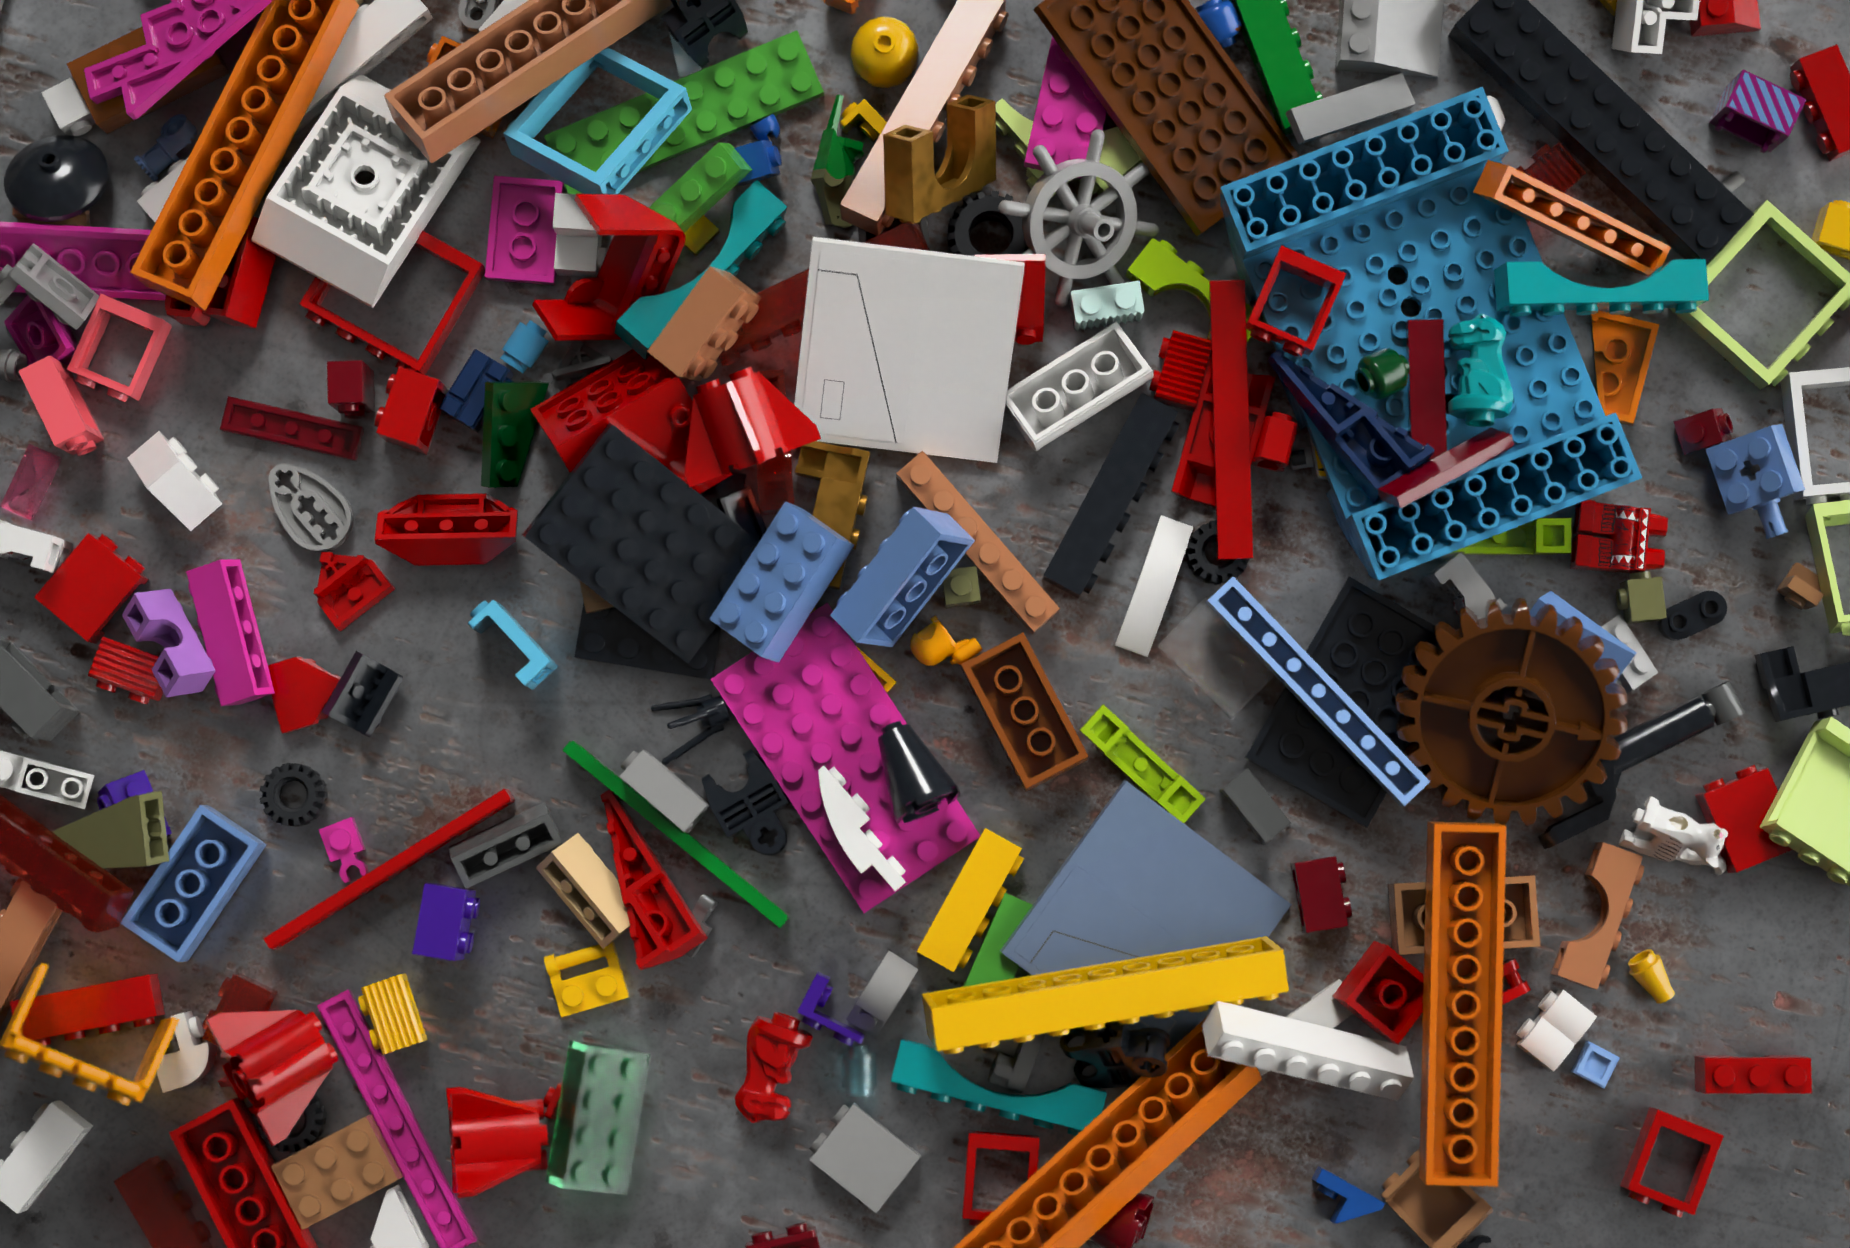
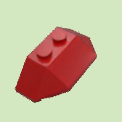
M487 493L416 495L396 504L389 510L385 509L378 512L374 540L376 545L415 566L485 565L516 542L518 510L513 507L509 508L502 501Z

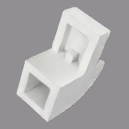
M192 1011L170 1016V1018L173 1017L179 1020L175 1029V1035L180 1051L164 1055L157 1069L163 1093L200 1081L209 1073L215 1062L216 1042L214 1040L201 1044L200 1037L203 1036V1028L197 1016L193 1017Z

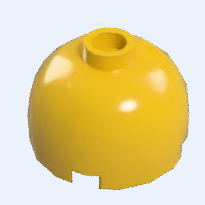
M881 16L870 19L858 29L852 40L851 60L854 70L874 87L890 88L901 85L912 74L918 64L919 47L916 37L905 23L896 18Z

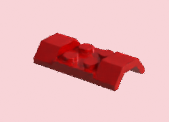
M1208 359L1171 492L1184 499L1216 508L1211 359ZM1248 373L1251 466L1275 377Z

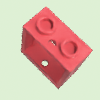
M100 294L67 370L77 375L75 382L91 389H95L96 384L108 388L106 395L125 403L128 397L139 401L172 325L159 317ZM111 316L153 333L129 387L88 370Z
M49 355L19 370L18 372L54 446L72 455L77 454V456H83L94 451L97 448L96 444L103 441L104 438L72 373L67 370L68 366Z

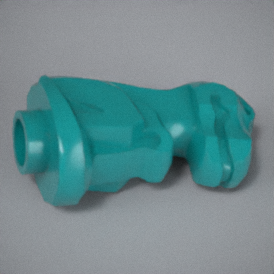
M1479 314L1472 320L1454 324L1448 333V338H1450L1449 344L1454 350H1467L1470 352L1469 358H1462L1457 362V370L1461 375L1458 387L1459 395L1449 401L1448 411L1456 418L1466 419V425L1473 427L1494 425V419L1510 415L1513 405V390L1502 360L1501 351L1506 331L1500 322L1485 314Z

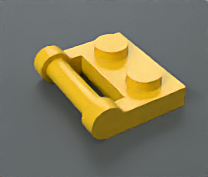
M614 941L604 949L597 944L557 957L555 954L544 956L546 970L550 977L561 1018L630 997ZM606 957L609 967L563 980L560 970Z

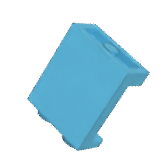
M494 599L489 604L486 600L483 601L470 613L472 619L468 622V625L472 629L482 634L495 622L531 660L515 675L525 686L531 689L536 688L558 667L555 661L515 618Z

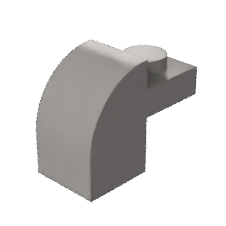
M888 951L846 1020L876 1038L905 993L918 968Z

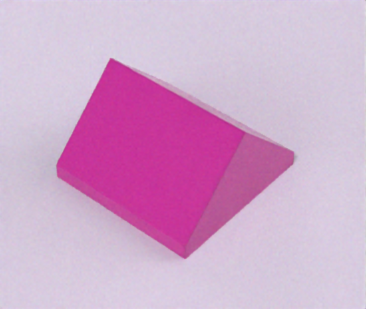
M27 295L4 321L18 349L22 354L26 355L28 366L49 355L65 365L70 363L78 342L69 326L61 323L55 317L53 311L43 303L36 302Z

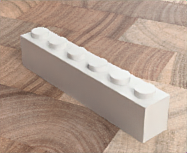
M1221 1001L1216 1002L1202 1023L1207 1053L1210 1057L1395 1101L1400 1099L1414 1079L1406 1046Z

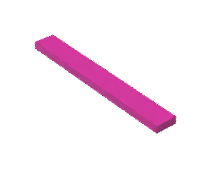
M351 989L317 1005L439 1248H464L477 1241L385 1056L382 1054L381 1049L375 1050L369 1034L371 1029Z

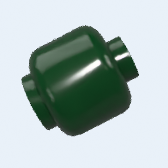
M1384 348L1361 358L1355 371V381L1364 395H1369L1376 400L1383 399L1405 388L1408 382L1410 366L1403 355H1399L1393 349Z

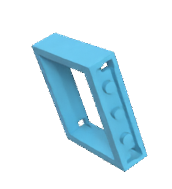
M607 47L534 96L525 110L508 125L507 130L503 134L511 155L583 194H619L690 113L692 107L685 87ZM599 67L660 100L602 166L594 172L533 138L592 72Z

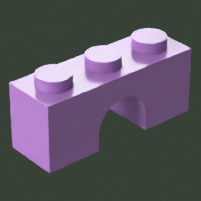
M171 589L134 593L122 616L136 642L153 641L164 647L151 670L165 696L173 697L203 692L216 670Z

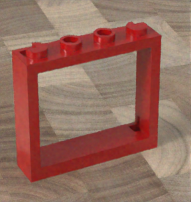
M422 230L414 246L467 274L418 360L320 306L331 285L317 277L313 279L299 304L308 311L305 317L322 327L326 322L337 328L336 335L352 344L355 339L367 344L365 351L383 360L387 355L396 360L397 364L395 367L397 369L402 367L426 375L482 279L485 267L479 261Z

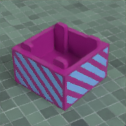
M1743 69L1725 87L1709 123L1714 125V130L1718 132L1723 129L1760 147L1759 151L1762 153L1766 151L1772 152L1789 137L1807 99Z

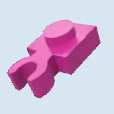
M354 817L319 829L330 862L341 860L340 877L344 883L351 882L348 872L352 866H357L362 876L369 873L366 863L358 859L356 854L366 849Z

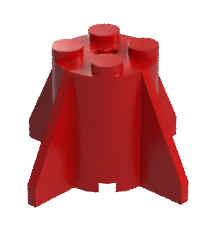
M752 366L729 374L731 381L720 385L719 379L696 386L698 394L693 395L684 469L687 484L690 488L729 474L728 466L730 465L733 466L734 470H741L755 464H761L765 460L776 457L774 449L777 448L779 453H786L792 449L820 440L821 436L817 425L759 371L754 373Z
M300 1010L217 1013L206 1019L205 1021L222 1051L220 1058H227L228 1063L222 1065L226 1076L218 1081L220 1087H232L240 1101L248 1098L253 1105L247 1109L256 1115L272 1146L287 1138L332 1069V1064L338 1061L335 1049L330 1043H325L319 1032L322 1030L320 1020L313 1012L304 1014Z
M463 1087L446 1088L449 1134L451 1135L452 1193H457L458 1198L473 1197L522 1172L547 1170L546 1149H541V1146H548L547 1125L539 1123V1120H544L542 1098L511 1101Z

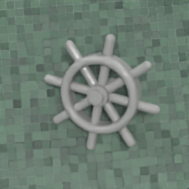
M1096 129L1091 133L1086 159H1072L1056 165L1046 147L1037 145L1033 149V155L1044 174L1032 187L1025 203L1003 200L998 206L1002 214L1022 217L1023 235L1028 250L1023 254H1045V268L1060 275L1054 300L1055 304L1059 307L1067 305L1073 279H1086L1104 273L1110 285L1125 283L1115 264L1127 251L1134 234L1154 237L1159 232L1156 224L1137 221V205L1131 187L1146 177L1150 171L1142 162L1122 176L1110 166L1100 163L1105 134L1100 129ZM1082 176L1076 200L1066 182ZM1099 177L1109 188L1091 201L1095 179ZM1055 192L1064 205L1062 209L1047 207L1049 200ZM1115 201L1116 217L1101 215L1100 211ZM1043 220L1061 223V225L1044 237ZM1068 237L1064 259L1060 260L1051 252V249ZM1083 238L1093 255L1084 260L1077 261Z

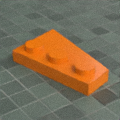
M1598 310V313L1591 314L1597 396L1605 416L1616 412L1620 423L1633 426L1660 324L1622 315H1612L1609 312Z

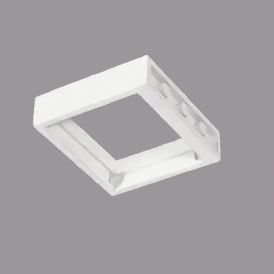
M1850 367L1790 372L1780 381L1786 436L1805 490L1793 494L1794 501L1806 500V505L1826 503L1829 497H1840V501L1850 500V482L1812 484L1802 390L1849 386Z

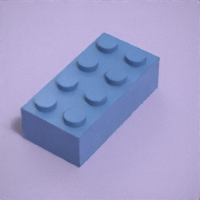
M785 501L710 617V620L760 657L779 663L853 549L854 544L803 508Z
M913 507L900 518L899 526L893 534L880 544L878 553L870 564L860 570L857 581L849 591L845 592L838 599L837 607L830 616L856 643L893 647L975 540L949 514Z
M200 805L168 851L169 861L160 863L120 924L178 963L188 962L267 844L211 806Z

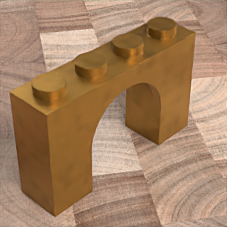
M967 94L947 104V148L944 160L936 174L934 171L933 131L904 124L883 135L886 216L898 218L900 222L905 224H915L920 222L923 217L931 213L940 212L943 207L953 202L961 201L964 196L983 189V186L996 180V108L994 100Z

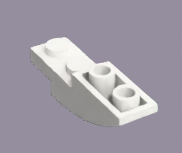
M0 750V787L85 809L95 775Z
M822 766L818 770L820 790L827 816L839 843L861 874L873 865L896 891L906 882L902 877L906 870L893 855L888 860L878 850L883 844L870 829L865 833L860 829L870 820L866 812L871 808L858 793L853 797L843 788L847 781L834 766L829 771L825 766Z

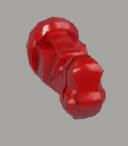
M774 1012L772 1019L757 1016L748 1031L747 1073L744 1084L735 1096V1103L739 1111L752 1123H759L763 1120H785L791 1112L789 1110L792 1107L791 1100L788 1096L776 1093L775 1087L778 1083L786 1085L791 1082V1068L797 1058L799 1049L809 1047L813 1038L810 1032L799 1028L801 1020L780 1012Z

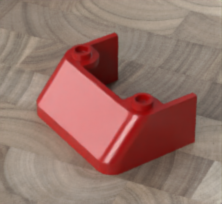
M576 194L575 202L597 234L614 235L597 278L578 279L569 287L564 299L534 300L532 306L555 341L621 339L614 333L616 321L640 297L664 293L684 247L686 236L676 222L627 195Z

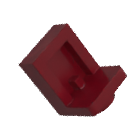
M1722 408L1710 409L1674 421L1684 455L1732 440L1730 433H1733V424L1730 416L1724 413Z

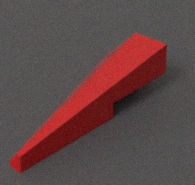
M608 789L600 796L606 811L608 821L606 824L612 839L614 862L623 904L627 909L630 923V937L634 942L637 959H635L639 969L644 970L680 958L708 939V937L616 794Z

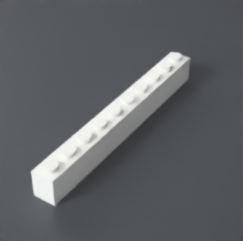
M375 0L370 5L364 4L358 8L295 134L326 109L340 86L360 74L364 76L433 19L428 8L421 0ZM188 158L175 162L168 169V175L160 182L156 181L149 184L142 191V197L137 200L138 204L154 222H156Z

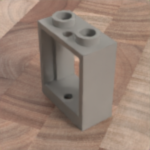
M642 750L640 753L633 751L620 766L624 772L619 777L683 832L690 833L711 808L710 804L645 750Z

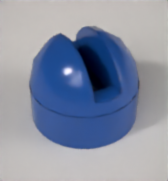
M774 114L750 127L758 141H769L767 134L770 132L775 139H778L780 135V125Z

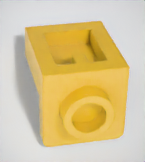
M863 99L858 105L853 102L840 115L842 120L839 124L840 129L847 134L861 121L862 124L859 127L874 142L881 134L887 122Z

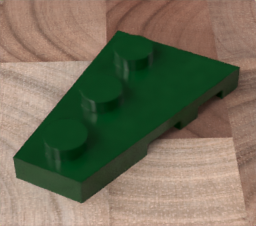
M485 382L481 486L488 488L518 486L537 424V420L530 409L544 401L549 382Z

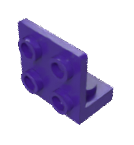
M818 971L797 1011L804 1015L801 1022L817 1030H820L822 1025L835 1031L833 1038L851 1047L854 1041L861 1044L865 1034L815 1009L817 1005L822 1008L824 1007L833 987L827 985L831 977Z

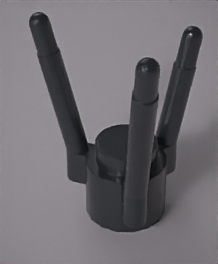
M709 694L700 698L666 702L651 706V710L654 712L699 706L696 708L697 713L669 722L667 724L668 729L701 720L703 727L710 725L709 728L662 760L663 765H667L712 734L724 730L723 724L731 720L721 695L712 697Z

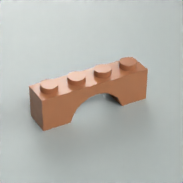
M1605 842L1595 843L1585 876L1594 884L1600 895V918L1593 930L1586 936L1577 940L1561 942L1551 975L1590 989L1598 990L1599 984L1604 985L1610 971V965L1606 964L1610 952L1616 951L1621 940L1622 933L1618 931L1622 917L1626 919L1632 908L1633 899L1629 898L1633 885L1639 884L1643 876L1644 866L1641 865L1643 856Z

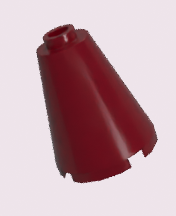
M1138 1193L1091 1236L1089 1240L1101 1248H1134V1243L1138 1244L1140 1239H1143L1153 1210L1154 1203H1152L1154 1196Z

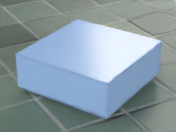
M1586 1041L1571 1072L1605 1089L1620 1057L1590 1041Z

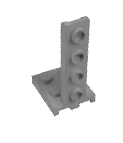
M34 243L13 268L6 264L0 271V306L15 288L20 285L32 300L46 305L53 311L55 317L61 323L71 325L76 330L86 320L99 298L96 292Z

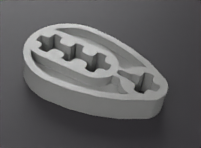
M285 463L278 464L272 468L268 477L270 497L275 512L290 537L301 547L313 552H328L341 546L351 534L354 523L353 510L348 500L330 483L304 468ZM284 472L287 475L293 473L290 480L297 489V493H294L284 485L278 486L281 482L280 473ZM304 498L310 501L315 498L314 509L321 514L326 511L327 515L324 517L326 523L331 526L338 525L335 531L338 535L336 539L333 540L330 537L324 539L325 529L318 524L314 526L311 524L315 520L314 516L307 511L301 513L300 510L304 507L301 501Z

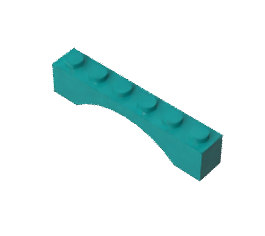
M758 180L733 203L728 238L721 252L710 265L730 272L734 276L739 273L741 269L739 265L745 258L752 260L762 249L763 244L761 242L769 234L772 237L776 236L786 224L784 217L787 206ZM707 269L693 281L678 289L659 295L640 297L616 321L614 333L646 360L651 355L647 352Z
M1706 259L1671 260L1658 267L1645 280L1629 286L1615 288L1590 287L1570 281L1553 272L1540 261L1506 262L1494 269L1497 311H1510V316L1530 315L1531 311H1543L1545 316L1564 314L1565 310H1576L1577 315H1591L1598 313L1600 309H1609V313L1612 315L1630 313L1631 309H1642L1643 314H1656L1663 312L1664 308H1675V313L1682 314L1697 311V306L1709 301Z
M902 1038L891 1077V1082L897 1083L896 1089L903 1092L917 1094V1090L922 1089L930 1091V1098L946 1103H951L952 1097L965 1100L964 1107L981 1112H985L986 1106L1000 1109L999 1116L1017 1121H1019L1020 1115L1034 1118L1033 1125L1052 1130L1054 1124L1068 1127L1067 1133L1074 1136L1079 1134L1103 1112L1107 1096L1105 1090L1086 1087L1074 1082L1038 1094L1014 1095L996 1092L979 1086L960 1075L945 1061L935 1047Z

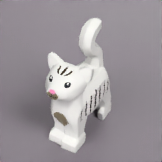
M1652 796L1644 802L1645 810L1637 808L1632 814L1633 822L1637 823L1635 831L1632 833L1624 829L1618 844L1665 862L1678 860L1690 865H1708L1712 868V873L1716 875H1721L1727 869L1725 860L1718 854L1724 845L1725 838L1728 836V831L1714 823L1698 824L1684 813L1660 806L1658 800Z

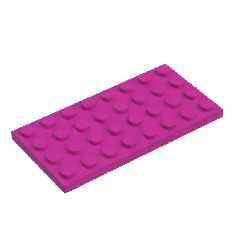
M826 603L810 613L779 663L760 657L752 651L710 680L863 913H866L978 839L981 835L957 799L949 805L946 799L942 800L941 804L938 805V811L921 819L904 823L901 820L899 823H896L893 817L878 738L883 734L881 730L885 726L897 721H901L902 725L907 723L848 633L830 616L833 610ZM822 766H825L828 771L834 766L847 781L843 786L851 797L858 793L871 808L866 812L870 820L860 829L864 833L870 829L883 844L878 849L888 860L893 855L906 870L902 875L906 882L896 891L873 865L861 874L839 843L827 816L820 790L818 770Z

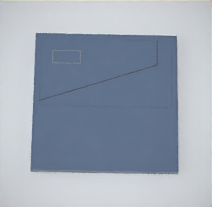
M1124 780L1001 948L1000 952L1031 975L1264 936L1269 937L1292 904ZM1215 1004L1209 1005V1010L1203 1012H1189L1188 1009L1174 1011L1175 1015L1168 1018H1154L1153 1015L1142 1016L1139 1022L1127 1024L1129 1030L1155 1027L1166 1031L1171 1037L1170 1046L1166 1049L1167 1053L1208 1016Z

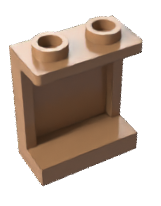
M1419 1148L1406 1161L1409 1167L1400 1176L1395 1172L1382 1184L1381 1187L1384 1192L1380 1196L1429 1248H1456L1493 1212V1209L1469 1186L1426 1185L1419 1178Z

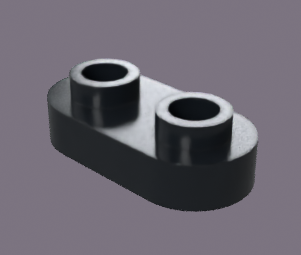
M1704 591L1666 608L1667 618L1658 621V628L1661 634L1669 640L1678 641L1720 623L1726 616L1727 603L1719 593ZM1707 602L1714 604L1715 611L1713 614H1708L1705 611V604ZM1675 616L1681 617L1684 621L1681 629L1676 628L1673 624Z

